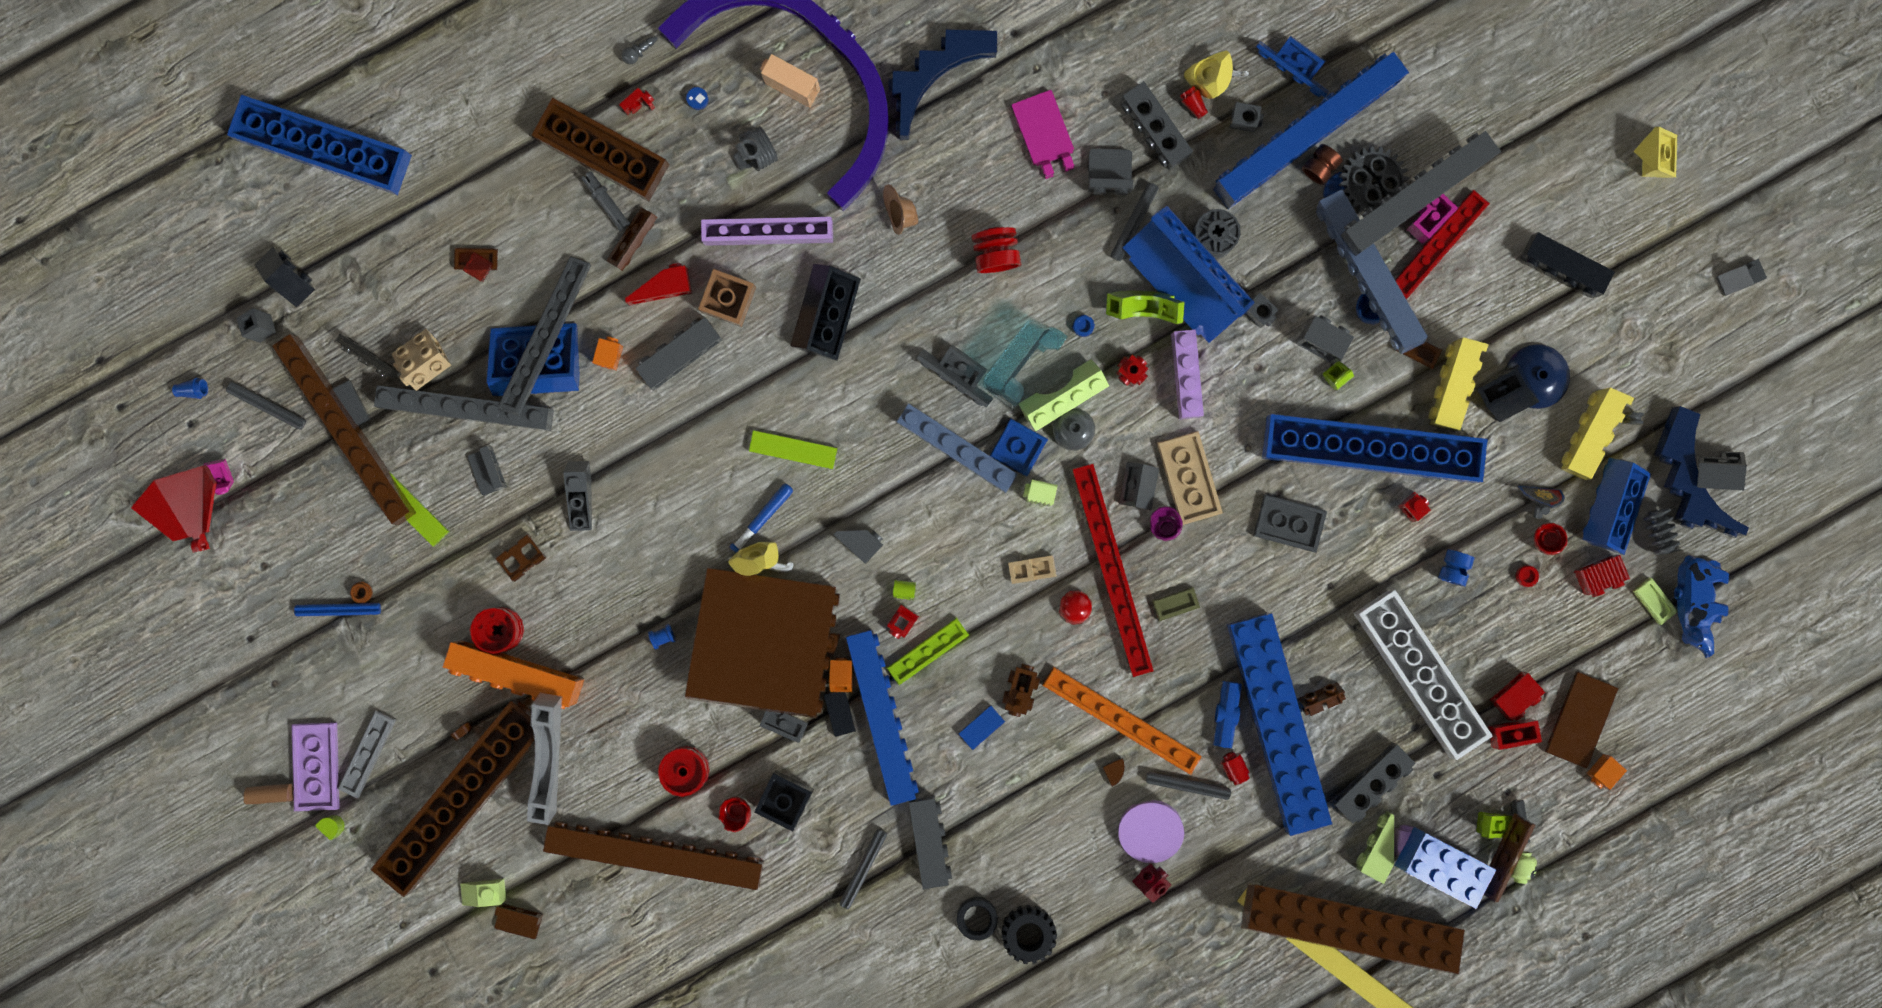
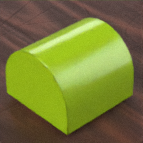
M1338 361L1327 369L1323 376L1333 389L1338 390L1351 380L1354 374L1351 369Z
M895 580L893 597L914 600L916 582Z
M331 815L321 819L315 826L329 840H333L343 832L345 824L341 817Z

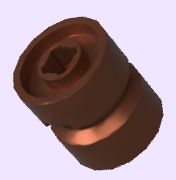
M1321 144L1313 153L1314 158H1309L1304 164L1302 171L1313 182L1324 185L1331 176L1330 171L1336 170L1343 160L1333 148Z

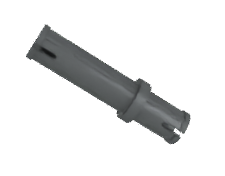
M592 171L586 173L587 177L583 176L581 180L591 191L592 198L599 202L619 231L626 229L625 226L628 227L630 222L609 196L607 188L600 184Z

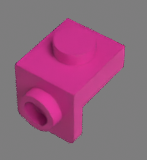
M226 459L204 463L203 465L209 467L216 481V495L227 493L234 480Z

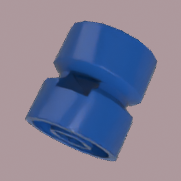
M1447 549L1444 558L1446 565L1441 567L1438 578L1466 587L1469 578L1467 570L1472 569L1475 557Z

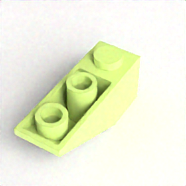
M1388 811L1379 817L1375 833L1369 836L1365 852H1362L1356 861V864H1358L1356 868L1383 884L1394 866V815Z

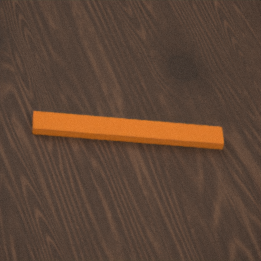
M1052 667L1042 686L1190 775L1202 757L1055 667Z

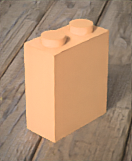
M771 54L769 59L766 58L760 69L765 84L811 108L820 91L818 79Z

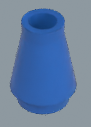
M194 378L180 384H174L172 392L175 397L201 399L208 394V385L204 379Z

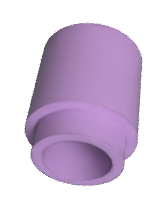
M1400 825L1399 828H1395V856H1399L1413 829L1412 826Z

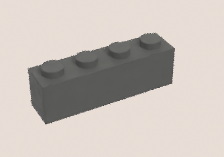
M706 317L695 319L690 324L691 327L685 332L683 330L679 331L673 336V341L669 344L663 343L656 348L655 351L657 353L651 357L646 356L638 362L639 366L635 369L651 390L655 391L722 341V338Z
M935 796L909 801L922 888L930 889L948 886V879H952L951 867L946 866L945 858L949 857L947 844H942L941 836H945L944 824L939 823L938 815L942 814L940 801L936 802Z

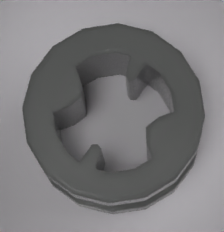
M1623 413L1626 417L1623 424L1640 425L1644 423L1641 420L1644 413Z

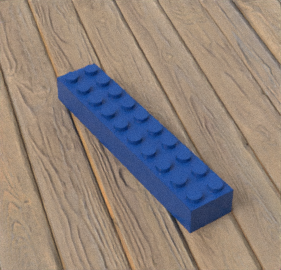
M1394 52L1388 56L1385 53L1381 55L1370 68L1367 66L1362 69L1353 79V82L1349 79L1340 86V89L1335 92L1336 94L1332 92L1327 95L1318 105L1319 107L1314 105L1307 110L1306 114L1301 117L1302 120L1296 118L1288 125L1284 133L1280 130L1270 138L1271 140L1267 142V146L1264 143L1253 151L1249 159L1245 156L1238 161L1236 166L1232 168L1233 171L1228 169L1223 172L1215 181L1217 184L1213 190L1226 208L1229 210L1399 84L1409 71Z
M1270 414L1266 416L1262 459L1481 483L1484 479L1488 439Z
M1265 613L1226 624L1285 832L1293 836L1332 825L1273 614Z

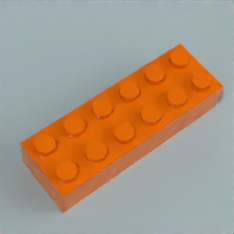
M463 640L450 642L443 668L449 669L448 673L452 675L470 676L469 680L479 683L487 681L490 682L491 687L497 689L509 688L511 693L516 695H532V700H536L540 693L562 696L561 709L577 704L584 683L583 678L501 652L495 654L483 652L475 644Z

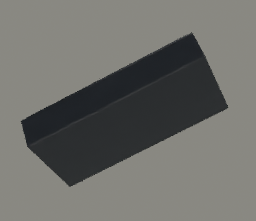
M846 692L825 694L824 698L834 736L837 737L856 732Z

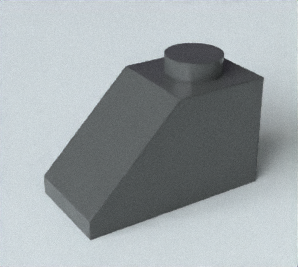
M868 530L836 531L834 533L865 564L883 546L881 543L883 538L874 530L871 533Z

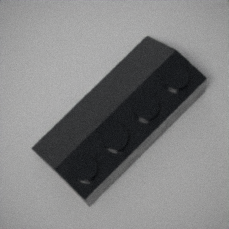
M813 264L790 347L838 361L861 278L832 266Z

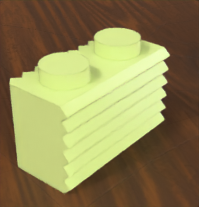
M1031 480L1029 484H1025L1023 497H1027V502L1031 501V503L1035 502V504L1039 503L1040 505L1043 504L1050 507L1054 504L1058 485Z

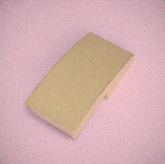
M1053 555L1008 563L1012 584L1057 576Z

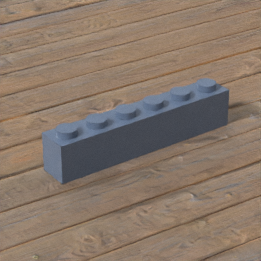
M910 404L907 405L897 420V424L1004 493L1007 492L1018 475Z

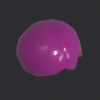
M1168 506L1160 507L1151 514L1150 529L1157 539L1165 542L1171 541L1181 533L1183 528L1182 518L1174 508Z

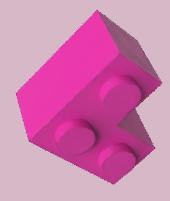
M1442 194L1419 211L1421 215L1406 230L1423 244L1445 223L1458 207Z

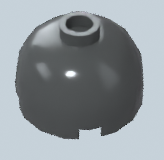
M1073 408L1055 419L1052 433L1055 441L1061 447L1069 451H1078L1084 449L1092 442L1095 435V424L1093 418L1086 411L1080 408Z

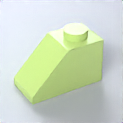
M504 879L460 883L462 905L494 906L501 905L506 901Z

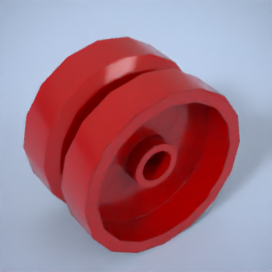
M687 745L677 747L665 755L660 762L658 770L660 783L672 795L681 797L692 795L703 787L707 781L710 772L709 761L705 754L696 747ZM682 768H685L687 770V774H682L680 770Z

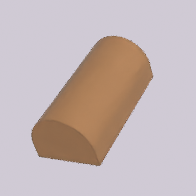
M292 784L246 787L244 791L245 804L294 801Z

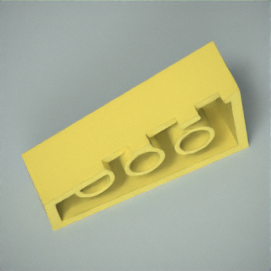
M1463 337L1451 342L1447 346L1445 357H1447L1446 365H1443L1440 371L1441 384L1435 390V406H1432L1429 412L1430 425L1454 432L1461 430L1469 405V401L1466 398L1471 396L1475 387V381L1472 379L1478 370L1480 371L1483 362L1479 358L1482 351H1487L1489 344Z
M1611 387L1593 392L1587 402L1589 405L1587 411L1579 419V424L1581 425L1578 432H1575L1571 437L1570 443L1572 445L1570 450L1562 458L1561 463H1563L1561 470L1584 480L1592 479L1605 455L1603 448L1612 442L1615 436L1613 429L1619 422L1622 423L1625 417L1623 410L1626 404H1632L1634 398Z

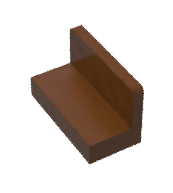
M502 903L496 907L495 915L497 919L494 928L536 939L543 914Z

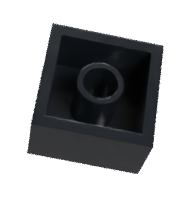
M775 770L754 813L793 832L814 789Z

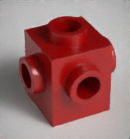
M1132 354L1129 359L1125 356L1117 365L1120 369L1116 374L1125 386L1130 385L1133 387L1136 383L1140 386L1148 377L1145 373L1149 368L1146 367L1147 362L1139 355L1135 357ZM1134 366L1137 369V373H1131L1130 367Z

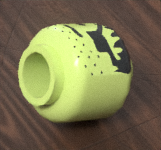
M1523 851L1511 875L1514 878V882L1527 884V880L1536 877L1537 860L1532 856L1531 852Z

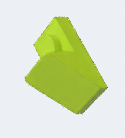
M1479 812L1476 832L1481 834V837L1503 838L1513 816Z

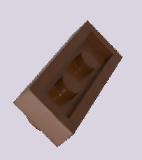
M641 207L606 261L623 271L630 263L637 248L641 246L648 231L654 226L657 216Z

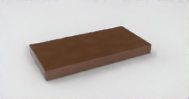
M1575 672L1545 752L1587 769L1619 688L1580 672Z

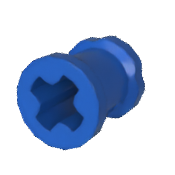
M669 624L665 625V628L648 632L651 644L655 650L665 643L676 642L674 632Z

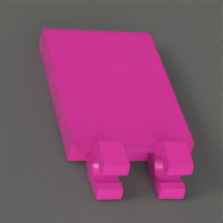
M1052 89L1011 104L1034 166H1041L1045 179L1054 177L1050 161L1059 158L1065 172L1073 170L1075 165L1070 154L1073 153L1074 147Z

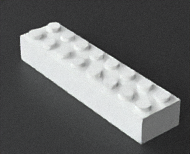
M1389 589L1354 612L1365 632L1449 758L1458 760L1493 737L1396 590Z

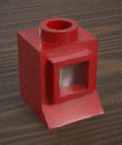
M901 604L887 625L890 628L888 632L898 639L901 636L905 638L919 618V615Z

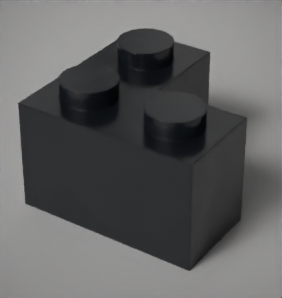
M272 247L254 265L264 282L297 308L315 290L311 284L313 280L304 271L299 273L296 270L297 266L291 261L292 258L284 250L279 252L276 248Z

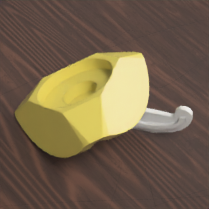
M1227 50L1213 54L1193 64L1184 72V77L1191 87L1194 86L1196 90L1199 89L1200 94L1208 99L1222 94L1229 86L1232 76L1246 77L1249 75L1247 71L1233 70L1232 58Z
M757 542L740 549L728 561L729 565L737 573L744 576L758 574L763 569L787 572L793 568L792 562H788L787 565L777 563L778 548L776 542Z

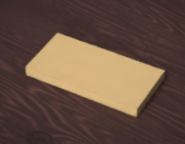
M1199 431L1156 443L1176 511L1182 518L1183 525L1222 514Z

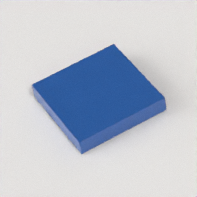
M1010 418L990 457L1027 477L1048 439Z

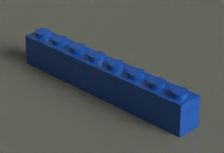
M872 630L847 636L849 651L890 805L915 800L919 789L917 781H912L910 772L914 771L911 759L907 760L904 751H908L905 738L901 739L899 730H902L899 717L895 718L893 709H897L894 696L890 697L888 688H891L889 676H884L882 667H886L883 654H878L877 646H880L877 633L873 634Z

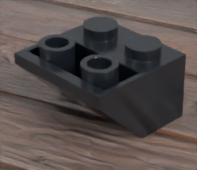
M1519 364L1484 381L1477 388L1486 406L1499 422L1540 402Z

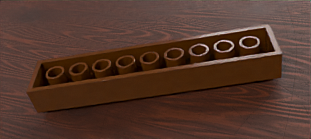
M518 699L510 701L370 869L403 898L412 893L535 745V736L531 725L532 711Z
M1256 884L1247 885L1241 929L1451 974H1459L1465 932L1463 929Z

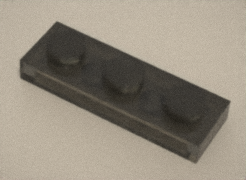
M340 333L335 341L341 344L340 349L350 355L352 352L359 356L358 361L368 367L370 364L377 368L375 372L384 378L388 376L396 378L399 372L395 367L348 336Z

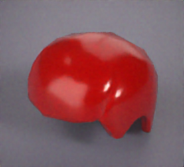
M1555 523L1542 524L1536 529L1533 536L1535 547L1545 555H1556L1562 552L1568 543L1566 531L1562 526Z
M1073 590L1067 592L1062 597L1059 613L1065 622L1077 625L1082 624L1089 618L1092 611V601L1086 593Z
M733 796L724 800L719 807L718 819L723 823L725 830L738 832L744 829L750 822L751 808L743 798Z

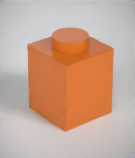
M606 336L605 340L599 338L592 363L617 371L623 346L618 343L619 340Z
M846 658L830 660V692H852V661H848Z
M1603 754L1589 769L1587 774L1592 778L1590 782L1597 788L1611 790L1627 770L1613 757Z

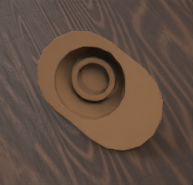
M887 184L883 189L884 204L895 234L900 235L904 228L918 224L917 211L911 200L899 197L895 188Z

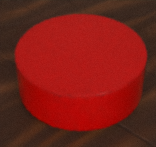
M1521 566L1516 571L1515 578L1519 585L1532 587L1538 582L1539 573L1533 566Z

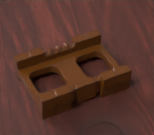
M529 534L517 542L518 544L511 547L509 551L506 550L495 558L514 582L524 576V572L530 570L534 565L537 566L547 558ZM528 543H531L537 551V554L530 560L522 553V548ZM511 556H514L520 564V567L513 573L504 564Z

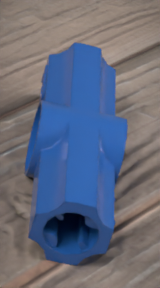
M1222 681L1220 701L1215 711L1214 746L1223 748L1233 747L1235 727L1238 725L1240 718L1239 700L1241 683Z

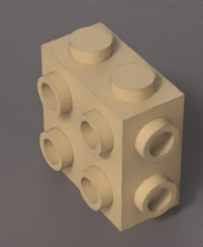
M427 329L416 334L410 341L392 353L395 360L393 365L401 374L399 378L406 386L411 385L416 391L451 366L439 341Z

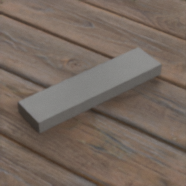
M378 710L374 712L340 782L338 790L355 798L360 797L397 719Z

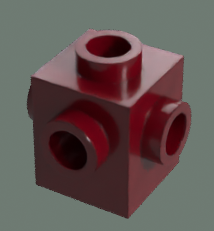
M1151 863L1143 868L1140 874L1132 880L1152 903L1160 896H1163L1172 885L1166 879L1169 875L1160 866L1156 869Z

